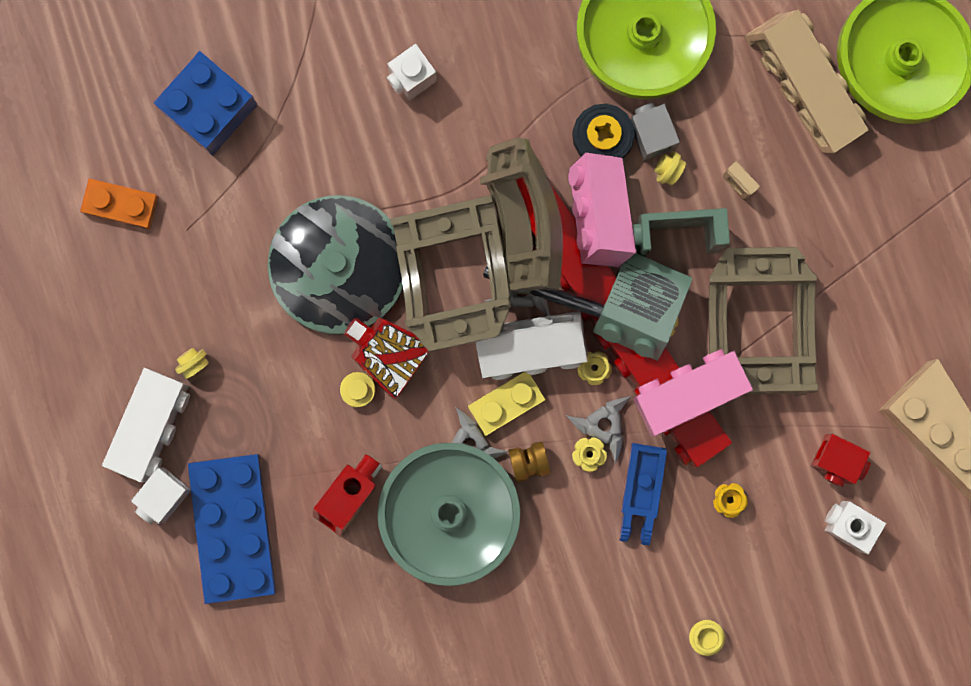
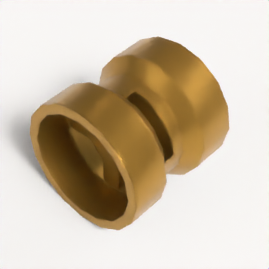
M543 441L533 443L527 449L517 447L508 450L516 483L527 481L529 476L533 475L539 477L551 475Z

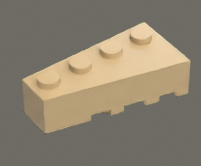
M799 10L777 14L746 34L744 38L750 46L756 43L761 49L763 58L760 61L767 72L771 70L774 75L780 77L782 80L780 82V91L786 100L794 106L799 105L801 110L797 112V116L822 153H835L869 131L864 123L866 116L861 107L853 103L847 94L849 87L845 79L839 73L836 74L830 64L832 58L829 51L823 44H819L812 33L814 26L809 17L804 13L801 14Z
M939 359L927 361L879 411L971 502V412Z

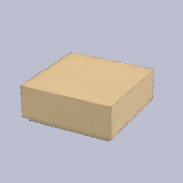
M737 161L723 174V178L743 200H747L760 187Z

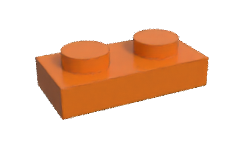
M89 178L80 212L150 230L159 196Z

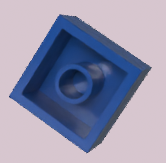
M201 51L193 57L154 101L155 106L212 156L258 105L248 91Z

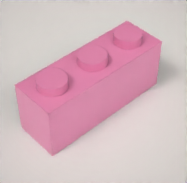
M585 153L569 168L568 181L572 187V211L574 217H576L577 247L580 249L581 263L619 267L636 253L623 159L620 157Z
M720 349L703 357L705 365L693 370L691 365L688 364L671 372L673 379L662 385L656 379L638 388L641 394L633 399L651 437L753 390L735 351L725 355L723 349Z

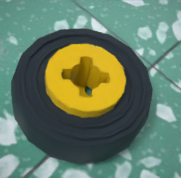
M607 103L595 104L585 109L576 119L572 132L573 145L581 157L585 153H593L624 159L630 152L635 138L634 126L628 114L619 107Z

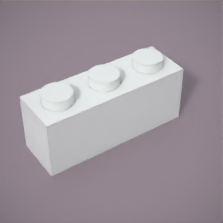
M580 311L504 323L499 337L475 342L482 378L492 377L494 380L506 379L511 377L512 373L525 371L530 375L540 374L551 367L561 366L562 369L577 368L582 363L587 362L588 356Z
M144 368L102 466L136 481L147 482L156 469L161 467L162 459L159 458L163 445L168 446L174 437L176 426L172 424L177 413H183L188 404L190 394L186 392L189 385Z

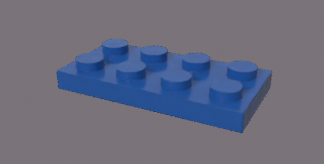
M259 454L188 463L204 604L276 594Z

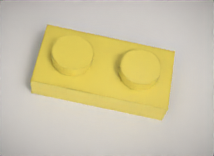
M525 371L468 405V408L484 435L487 436L545 401V398L531 375Z

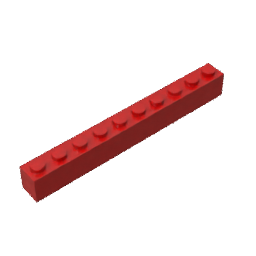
M522 177L515 179L523 196L530 219L532 238L536 242V222L533 204L527 185ZM552 187L560 213L563 234L560 289L566 292L569 290L572 294L605 305L616 277L608 266L581 263L580 249L577 247L578 232L576 220ZM581 312L582 320L585 322L590 319L595 327L599 318ZM593 333L600 346L604 350L610 348L617 358L613 361V364L624 379L627 377L632 379L637 387L633 390L635 396L641 394L638 389L639 387L658 379L660 385L672 380L671 372L679 369V366L666 348L657 361L650 357H643L630 348L618 343L609 342L602 336ZM710 410L662 432L665 437L670 434L678 445L673 449L685 466L690 463L693 468L699 467L732 444Z

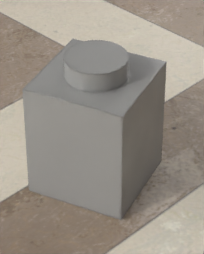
M649 103L635 110L636 115L631 117V122L634 126L635 140L644 161L675 150L678 147L680 141L665 104L655 107L654 103Z

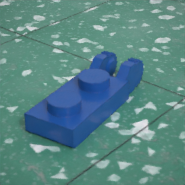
M631 443L621 508L623 517L619 541H628L631 535L633 514L645 516L640 539L642 545H650L654 518H657L667 448Z

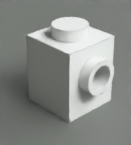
M416 44L387 63L390 74L386 77L397 94L403 92L409 101L437 82L436 71Z
M157 468L131 502L138 507L135 512L149 524H152L154 521L158 524L165 523L191 489L166 468Z
M841 501L840 505L834 504L825 519L828 526L825 532L860 553L869 554L886 523L850 501Z

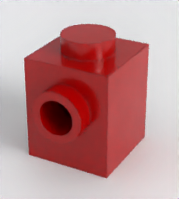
M825 434L811 466L826 473L823 479L839 487H843L845 483L856 484L858 480L862 481L869 471L871 462L867 460L871 452L834 434Z

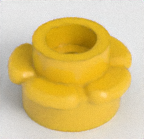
M731 483L730 485L722 484L715 490L716 497L713 500V505L718 513H724L725 517L734 518L746 509L748 498L740 485L736 483ZM728 497L733 498V502L731 504L727 502Z

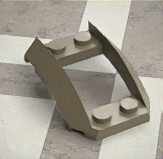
M517 137L491 146L485 160L488 161L487 175L480 177V184L486 185L493 197L504 250L509 291L514 294H530V291L540 289L560 290L563 256L562 224L557 201L547 175L530 146V140ZM522 177L531 196L535 214V251H533V238L528 211L515 179Z
M492 195L391 218L390 221L395 233L396 250L404 290L406 327L416 335L430 352L499 337L511 305L504 250ZM482 235L492 301L429 315L420 249Z
M797 247L726 248L709 277V354L723 349L725 355L728 354L727 286L793 285V357H737L753 389L743 395L796 394V397L818 392L815 368L817 363L815 344V285L817 274H814L808 267L805 257Z

